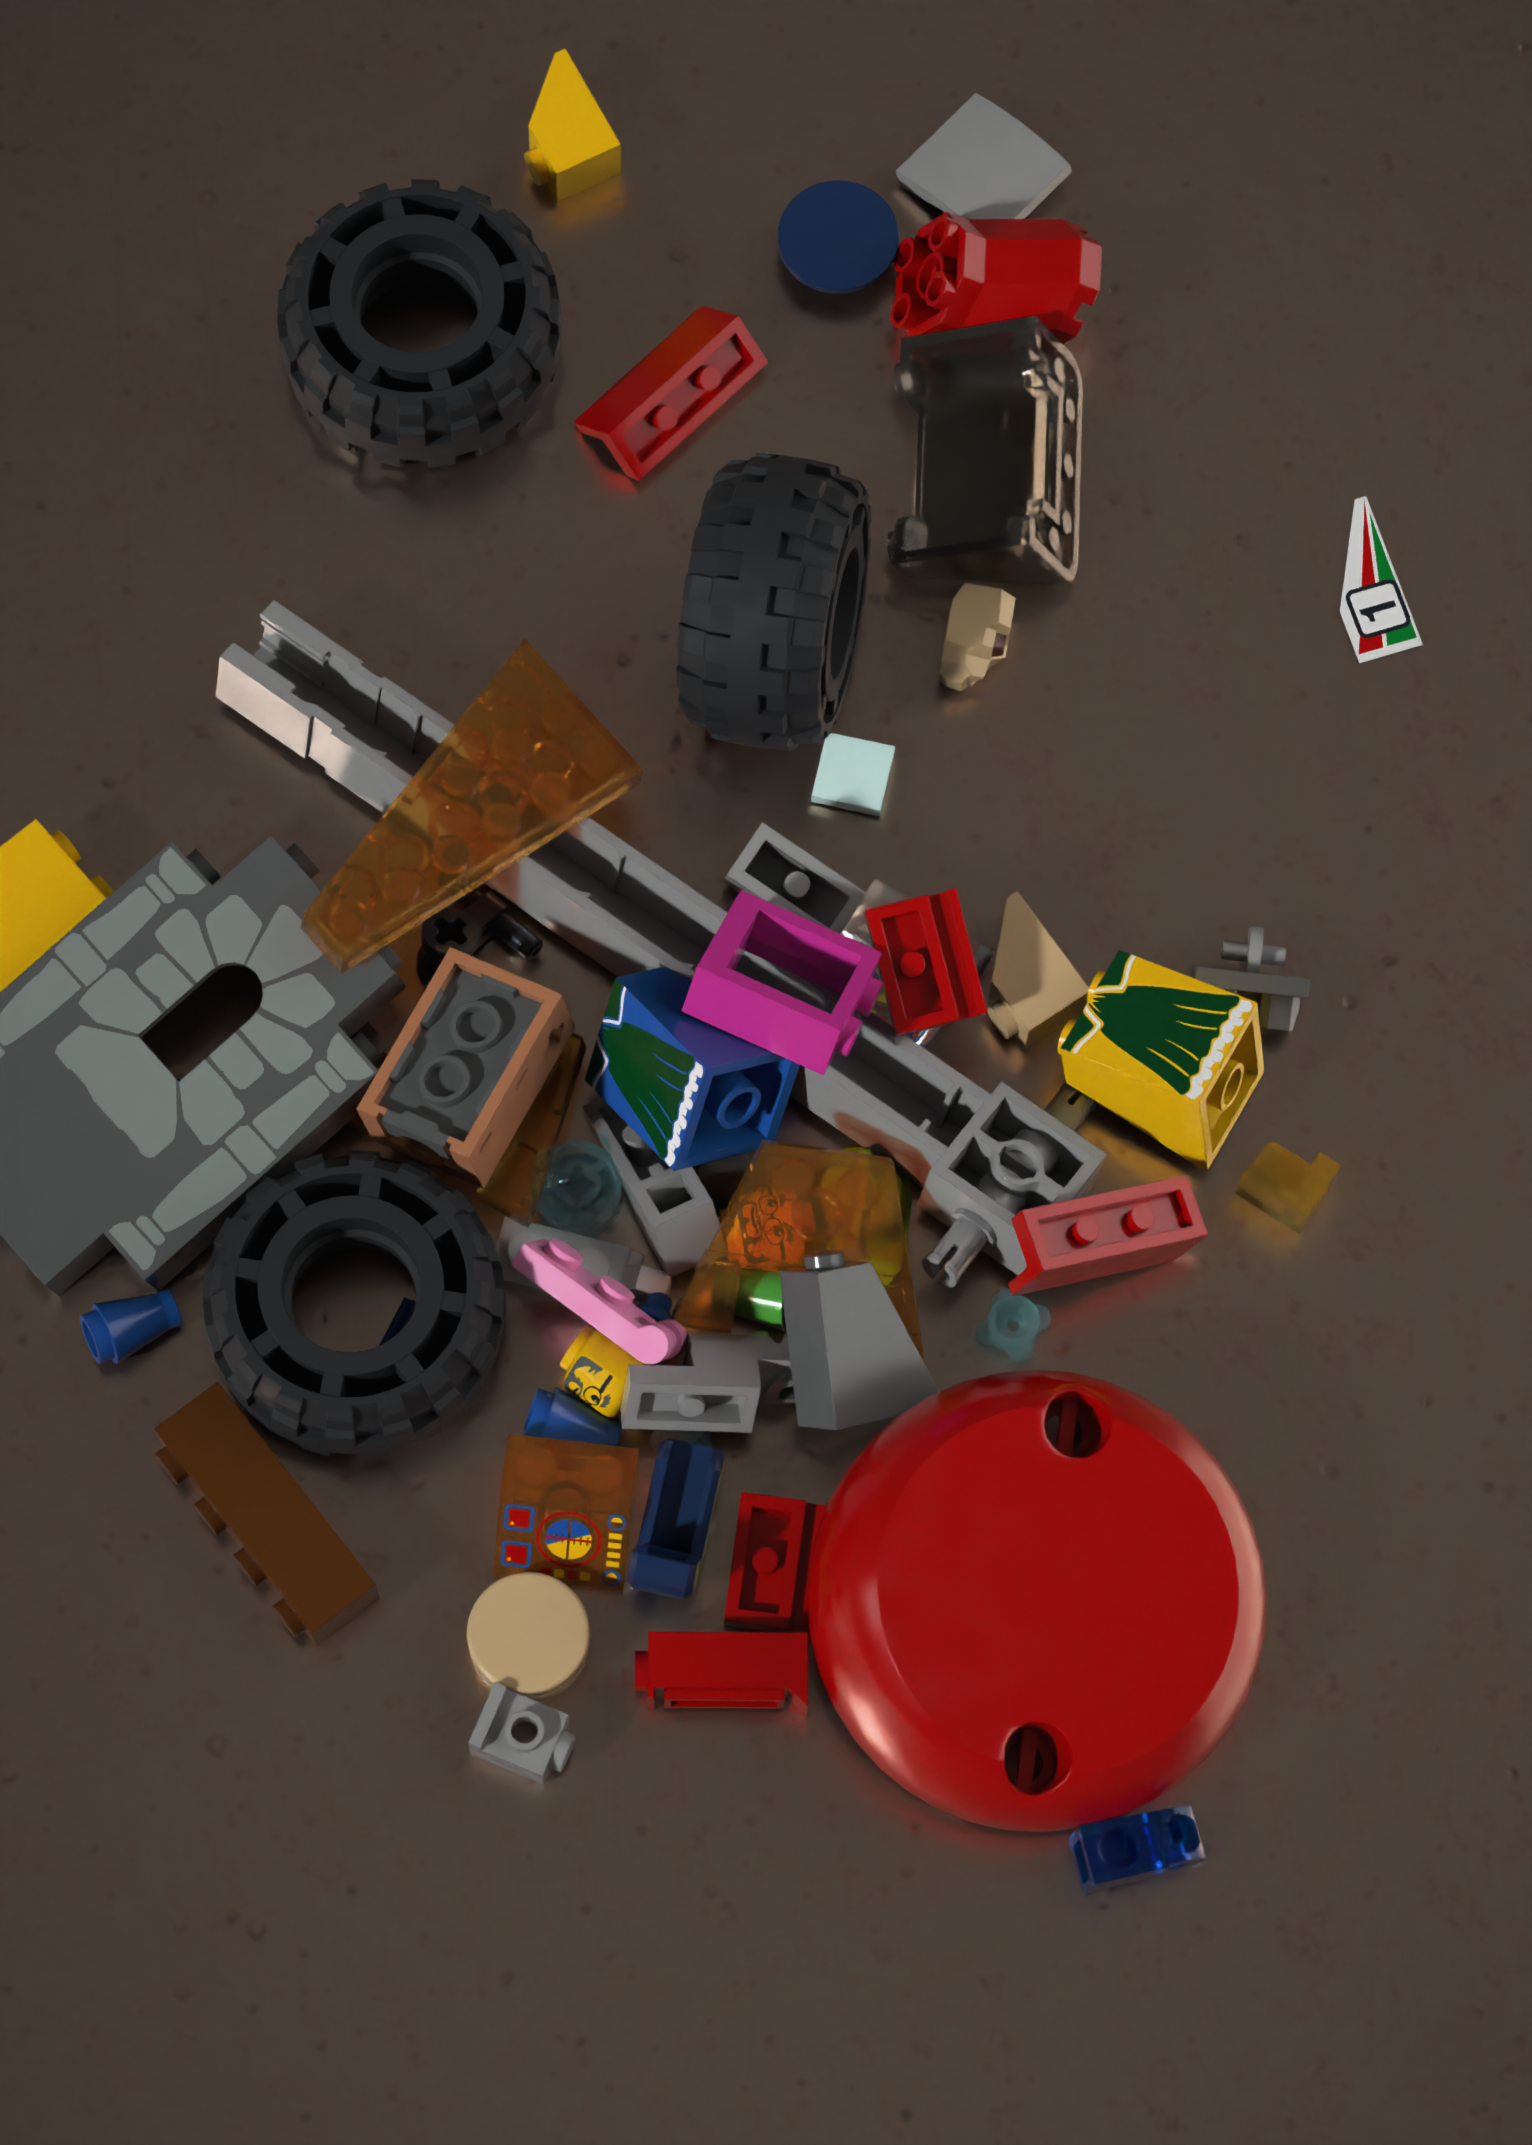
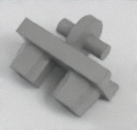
M1250 925L1246 943L1223 940L1221 959L1244 962V971L1192 966L1191 977L1234 994H1237V990L1261 993L1259 1005L1260 1028L1292 1031L1299 1011L1300 997L1309 998L1311 979L1259 973L1261 964L1284 966L1286 947L1263 945V926Z

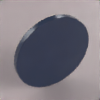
M826 181L806 188L787 205L778 227L779 252L790 273L804 285L817 291L831 294L853 293L876 283L893 264L899 244L898 223L888 203L872 189L850 181Z

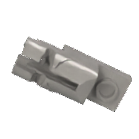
M755 1331L749 1335L688 1334L682 1366L629 1364L620 1407L622 1429L752 1433L758 1404L795 1405L787 1333H784L782 1343L779 1344L767 1336L768 1332Z

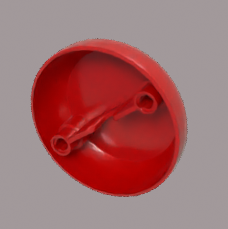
M1026 1370L1002 1372L971 1379L929 1395L899 1414L871 1439L844 1473L829 1499L820 1522L809 1566L807 1607L810 1637L820 1676L832 1704L854 1740L873 1762L894 1781L936 1809L971 1823L1009 1831L1040 1833L1086 1828L1116 1820L1143 1808L1178 1786L1209 1757L1233 1725L1248 1697L1256 1675L1266 1631L1267 1592L1259 1544L1253 1523L1240 1494L1219 1461L1194 1433L1169 1412L1146 1398L1108 1381L1072 1372ZM1054 1416L1059 1417L1056 1447L1051 1444L1045 1429L1046 1422ZM1020 1742L1015 1784H1013L1014 1779L1008 1775L1005 1769L1004 1758L1009 1748Z

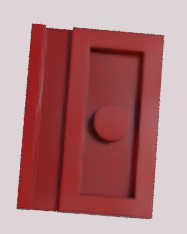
M956 888L930 896L924 895L865 910L864 915L873 949L882 952L877 966L881 981L883 982L882 986L895 1037L957 1023L958 1021L973 1017L985 1016L988 1013Z
M741 1492L724 1616L725 1626L770 1632H808L810 1637L807 1607L809 1566L816 1533L828 1503L826 1505L806 1503V1500Z

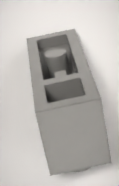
M603 1098L582 1106L585 1116L645 1238L668 1276H676L726 1253L727 1248L713 1201L693 1167L673 1171Z

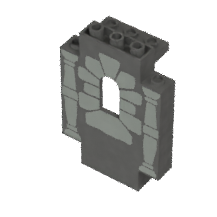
M270 835L220 879L219 873L196 848L188 856H185L175 843L171 841L0 992V1235L42 1284L60 1296L114 1247L117 1248L147 1283L159 1291L215 1241L226 1218L232 1219L247 1201L246 1194L268 1176L270 1179H275L294 1169V1162L310 1157L358 1114L356 1108L385 1058L362 1032L357 1034L352 1040L350 1037L367 1022L370 1023L378 1034H381L398 1018L388 1003L406 988V985L394 971L403 962L378 934L368 942L359 933L353 924L361 918L360 914L336 888L327 896L311 880L320 870L295 843L287 850H284ZM231 965H240L253 970L262 983L263 997L259 1009L252 1018L181 1081H178L144 1043L141 1037L217 970Z

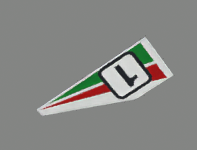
M1366 496L1357 498L1354 501L1340 605V614L1359 664L1423 645Z

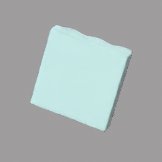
M830 733L824 741L811 802L880 817L893 763L895 746Z

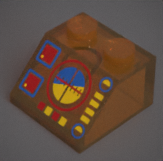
M508 1434L499 1496L493 1579H501L521 1572H537L552 1576L570 1588L623 1594L639 1474V1449Z

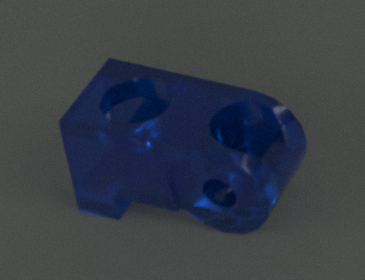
M1192 1806L1172 1807L1080 1825L1068 1837L1083 1896L1110 1890L1114 1886L1148 1879L1154 1874L1184 1869L1206 1860Z

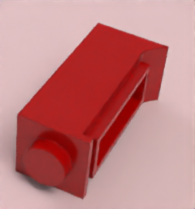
M648 1631V1651H635V1691H648V1710H654L655 1700H664V1708L783 1709L784 1701H787L806 1718L808 1710V1632Z

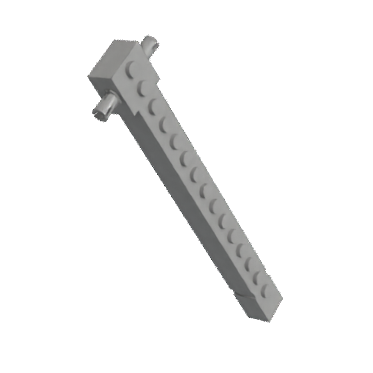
M273 600L260 614L264 633L263 638L259 641L261 647L253 655L234 642L220 655L216 697L304 759L309 756L325 767L327 775L619 977L666 966L691 980L693 979L697 965L727 915L726 911L385 676L379 678L363 667L364 662L281 604ZM747 951L744 952L734 970L832 1014L842 995ZM870 1012L868 1017L857 1013L855 1018L863 1022L848 1056L846 1057L836 1052L824 1075L800 1065L790 1097L865 1149H870L872 1154L882 1157L895 1170L923 1188L917 1206L949 1227V1230L932 1251L922 1259V1267L930 1278L934 1279L947 1262L944 1267L946 1272L938 1283L945 1287H954L981 1250L1016 1275H1019L1028 1266L1011 1219L1024 1209L1086 1197L1095 1183L1107 1153L1075 1131L1086 1117L1095 1110L1097 1102L1082 1093L1073 1104L1075 1100L1073 1095L1077 1092V1089L1067 1084L1066 1081L1060 1086V1090L1044 1110L1002 1081L990 1094L906 1035L895 1037L893 1026L874 1013Z

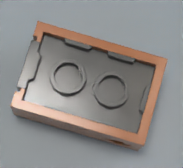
M450 947L356 1108L372 1140L484 1189L575 1029V1024L562 994Z

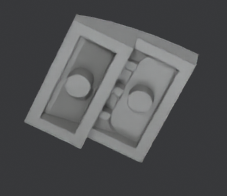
M975 93L895 172L902 188L941 209L944 213L949 212L966 219H1025L1072 171L1070 164L1041 137L1011 114Z

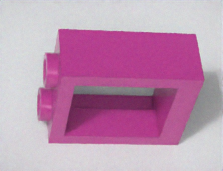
M740 890L697 965L682 1012L824 1075L836 1052L846 1057L848 1056L863 1022L855 1018L856 1014L868 1017L877 1000L883 982L873 978L882 952ZM747 951L842 994L832 1014L734 971L744 952Z

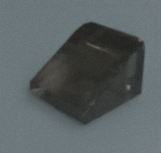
M756 1150L702 1164L696 1170L697 1176L713 1201L717 1216H719V1210L728 1208L729 1199L734 1192L766 1185L761 1153H757Z

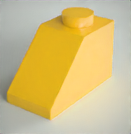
M566 48L554 53L528 125L530 150L524 153V159L535 183L538 186L546 183L555 200L560 202L620 174L621 144Z

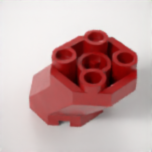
M945 212L921 227L914 239L907 237L899 244L894 260V269L897 274L895 302L890 314L891 324L895 328L906 331L913 340L931 346H1028L1049 353L1077 337L1084 321L1074 317L1082 303L1092 306L1100 291L1102 246L1095 239L1085 236L1088 232L1082 226L1064 219H966Z

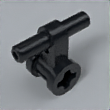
M448 868L439 876L437 887L465 910L441 908L431 912L425 918L421 930L422 946L417 953L416 972L419 978L428 985L450 947L473 956V952L494 934L526 960L533 959L540 953L543 947V940L511 915L512 907L493 891L484 893L456 869Z

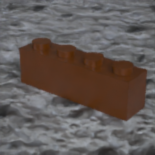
M218 1381L154 1428L162 1446L154 1455L161 1466L177 1485L188 1479L202 1497L193 1504L199 1515L216 1536L226 1529L241 1548L233 1554L235 1561L255 1586H258L264 1580L267 1581L281 1599L272 1608L295 1638L305 1631L317 1646L380 1598L375 1582Z

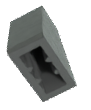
M828 1250L804 1255L805 1266L779 1271L798 1426L840 1430L892 1418L929 1395L939 1392L871 1262L845 1261L842 1250Z

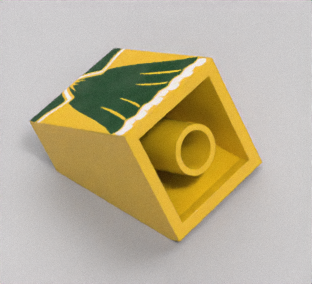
M1121 950L1118 951L1107 971L1101 969L1093 978L1088 990L1085 1008L1077 1020L1072 1018L1066 1023L1060 1035L1057 1049L1058 1053L1062 1056L1067 1084L1189 1162L1206 1170L1209 1169L1265 1072L1257 1002Z

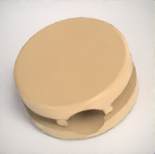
M521 1572L497 1580L479 1596L469 1615L467 1642L473 1666L480 1678L491 1689L494 1682L507 1686L508 1690L535 1701L545 1700L560 1694L579 1677L589 1656V1621L581 1600L565 1583L542 1573Z

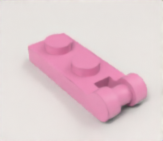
M551 1238L550 1241L541 1239L524 1243L510 1265L637 1360L645 1364H656L677 1357L685 1351L688 1335L681 1323L669 1319L659 1322L654 1320L632 1303L635 1296L623 1284L607 1276H602L599 1279L581 1265L584 1260L583 1256L567 1243L556 1238Z

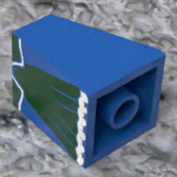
M665 966L615 977L584 1080L673 1171L772 1147L800 1065L682 1012L692 980Z

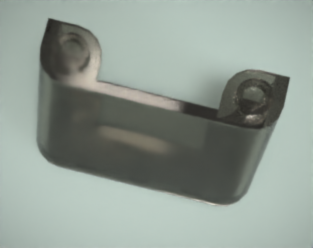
M1038 316L901 338L900 362L896 363L894 367V384L898 395L902 399H906L910 406L919 414L915 516L910 515L898 518L894 525V530L890 531L887 536V552L892 565L904 576L916 579L1041 585L1072 581L1076 576L1078 567L1083 405L1080 369L1072 353Z

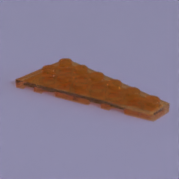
M524 639L302 916L301 929L337 971L342 974L639 785L644 770L530 643Z

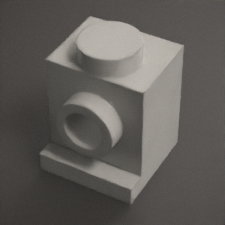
M494 1682L468 1745L471 1755L544 1785L550 1769L562 1772L572 1751L576 1735L567 1732L570 1725L568 1714L508 1690L507 1686ZM521 1722H530L536 1726L538 1733L533 1741L520 1743L512 1736L514 1727Z

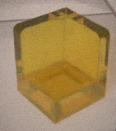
M1270 1141L1264 1147L1252 1167H1247L1240 1178L1235 1193L1300 1234L1334 1184L1342 1165L1321 1152L1318 1153L1312 1164H1309L1278 1143Z

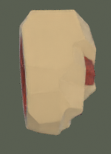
M963 583L954 588L938 679L943 685L962 691L967 687L973 686L976 681L984 679L988 668L1006 658L1015 597L1000 588L971 583Z

